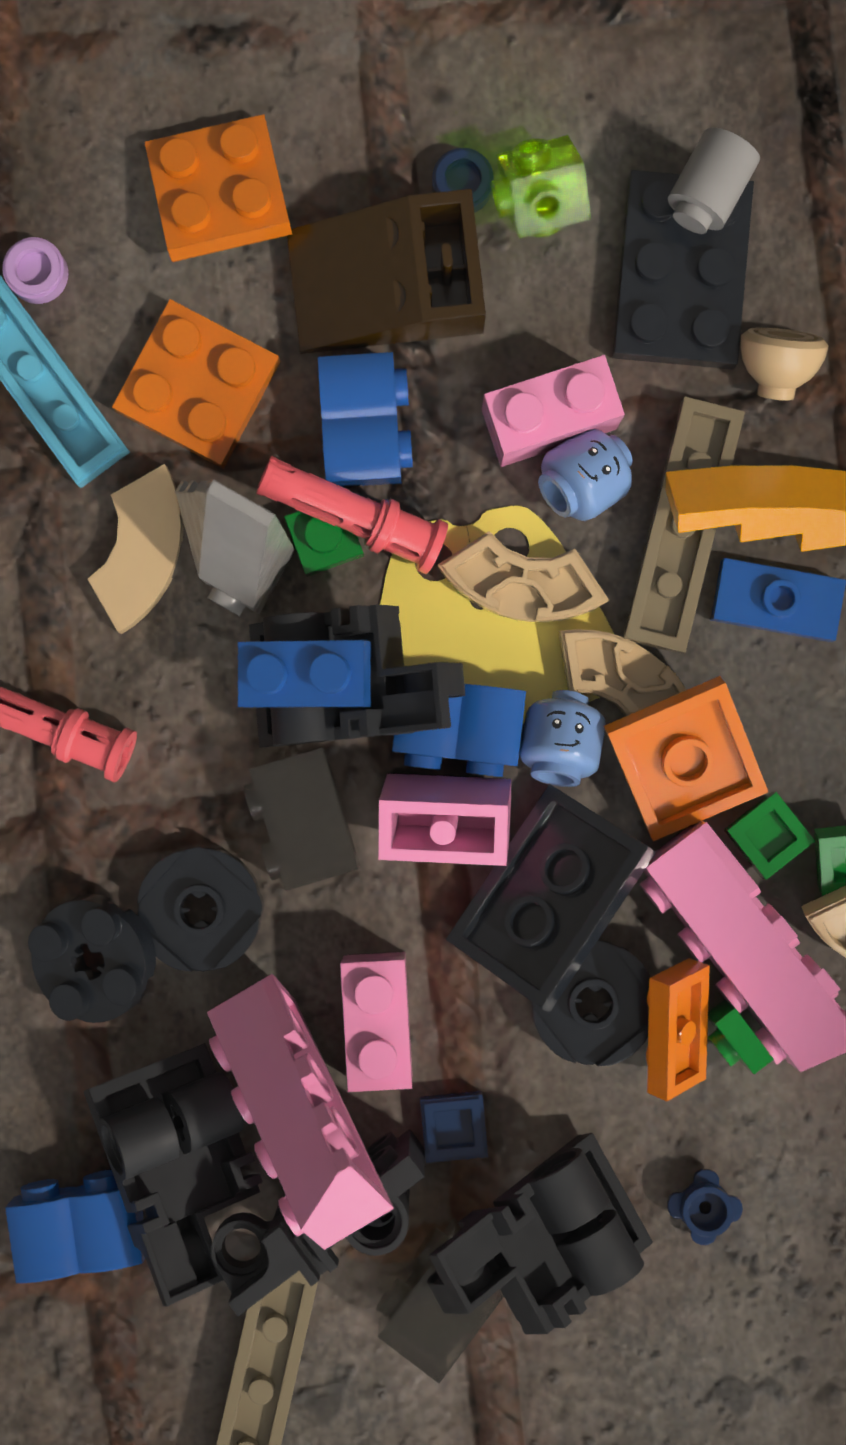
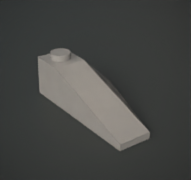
M185 480L181 481L175 492L198 577L212 587L207 598L238 616L241 615L245 606L260 614L296 552L280 522L271 512L214 480H201L199 483L194 480H190L189 483Z

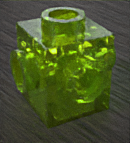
M568 135L551 140L538 138L525 140L518 143L513 150L496 154L500 179L491 181L495 208L499 218L509 216L519 239L527 236H549L559 231L561 227L591 219L584 161Z

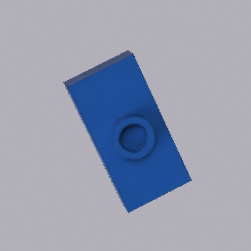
M723 558L720 561L710 621L833 642L836 641L846 580Z

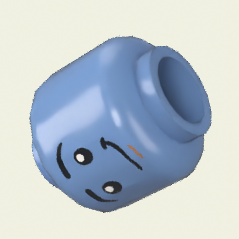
M598 429L583 432L561 442L544 455L541 464L542 475L538 480L539 489L546 503L559 516L565 518L570 516L581 521L595 518L628 494L632 485L630 469L633 462L632 455L626 444L615 435L608 436Z
M557 690L552 693V698L538 700L528 708L519 754L522 762L531 768V777L554 786L574 787L580 784L581 778L589 777L598 770L606 723L604 716L598 710L588 705L589 698L575 691Z

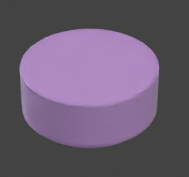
M30 237L16 242L7 251L3 260V276L7 285L20 299L32 304H43L54 300L64 290L68 281V266L62 254L51 242L42 238Z

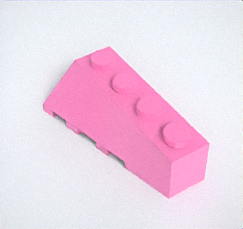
M700 821L688 826L655 851L656 854L644 870L648 878L639 885L662 914L671 908L686 927L677 935L693 957L702 963L709 958L724 977L715 985L726 1001L736 1008L739 1014L746 1008L761 1026L755 1032V1035L774 1058L773 1062L777 1065L786 1059L788 1063L802 1072L846 1053V1011L841 1009L834 999L839 995L838 992L841 989L824 968L821 969L809 955L804 957L800 955L795 948L800 944L797 938L798 935L769 903L765 906L762 905L756 897L761 893L760 888L709 824Z
M271 974L209 1010L207 1014L216 1033V1036L209 1039L211 1049L222 1068L226 1072L232 1070L238 1087L231 1090L232 1098L248 1124L255 1123L262 1140L254 1144L256 1154L267 1174L272 1179L278 1177L286 1196L279 1199L278 1203L293 1233L296 1236L305 1233L325 1250L394 1209L294 997L278 979Z

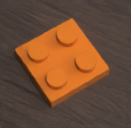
M264 114L145 141L166 246L172 262L292 235Z
M169 299L112 408L116 413L224 469L281 361L278 355Z
M720 676L604 726L652 841H656L768 793L728 687Z

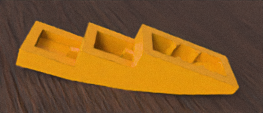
M721 466L666 472L665 491L678 533L734 525L740 542L795 535L801 552L846 546V471L803 466Z

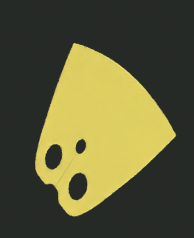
M507 506L487 510L477 522L467 525V527L452 525L449 521L442 520L448 523V531L443 545H446L452 554H455L488 531L495 535L498 531L505 528L517 529L527 537L529 542L527 557L553 558L566 553L564 547L549 527L534 512L522 506ZM393 553L387 568L380 605L399 606L404 666L433 662L463 663L464 684L526 691L523 723H525L527 710L533 703L538 700L552 698L554 691L568 690L559 631L582 629L614 634L600 607L578 617L561 621L526 622L513 620L485 609H476L471 605L470 600L458 592L446 578L440 581H429L418 573L414 562ZM581 693L589 698V702L600 698L592 693Z

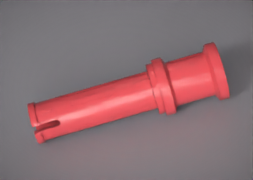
M272 455L256 490V494L281 502L297 511L365 539L364 545L368 546V549L378 554L380 551L386 550L416 563L417 571L424 574L429 573L433 567L448 531V523L438 519L435 523H431L401 510L400 503L391 498L389 500L383 499L380 503L370 498H365L351 492L349 489L295 468Z
M0 686L1 728L50 746L51 753L59 761L67 763L73 759L103 771L104 778L113 783L120 779L135 747L137 732L135 730L125 728L122 731H118L89 719V713L83 709L77 708L74 710L71 708L65 713Z

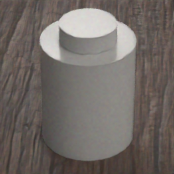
M707 128L668 196V203L675 210L673 213L675 221L687 230L698 234H705L708 229L721 230L760 162V155L757 150L745 139L721 128Z

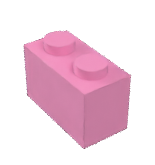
M605 355L484 394L482 413L500 467L546 453L561 442L592 429H598L604 433L617 430L625 415Z
M387 774L379 798V860L506 866L510 839L511 779Z
M405 952L344 955L340 964L348 1092L412 1089L413 1075Z

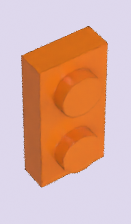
M691 958L649 978L647 994L649 1026L648 1047L646 1051V1061L648 1064L647 1093L667 1102L706 1079L710 965Z

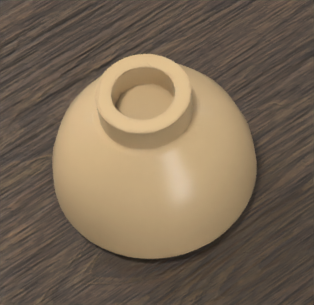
M764 327L748 329L741 335L740 344L745 367L754 380L759 383L757 395L774 400H793L796 388L808 382L818 372L826 358L829 347L822 337L815 334Z

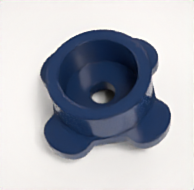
M711 1169L698 1170L694 1174L693 1182L682 1192L672 1193L667 1201V1209L673 1218L684 1221L690 1229L692 1240L699 1245L713 1243L716 1236L724 1233L729 1228L731 1222L739 1220L743 1212L742 1203L739 1198L734 1195H728L719 1185V1176ZM704 1201L710 1203V1210L707 1212L699 1210V1205Z

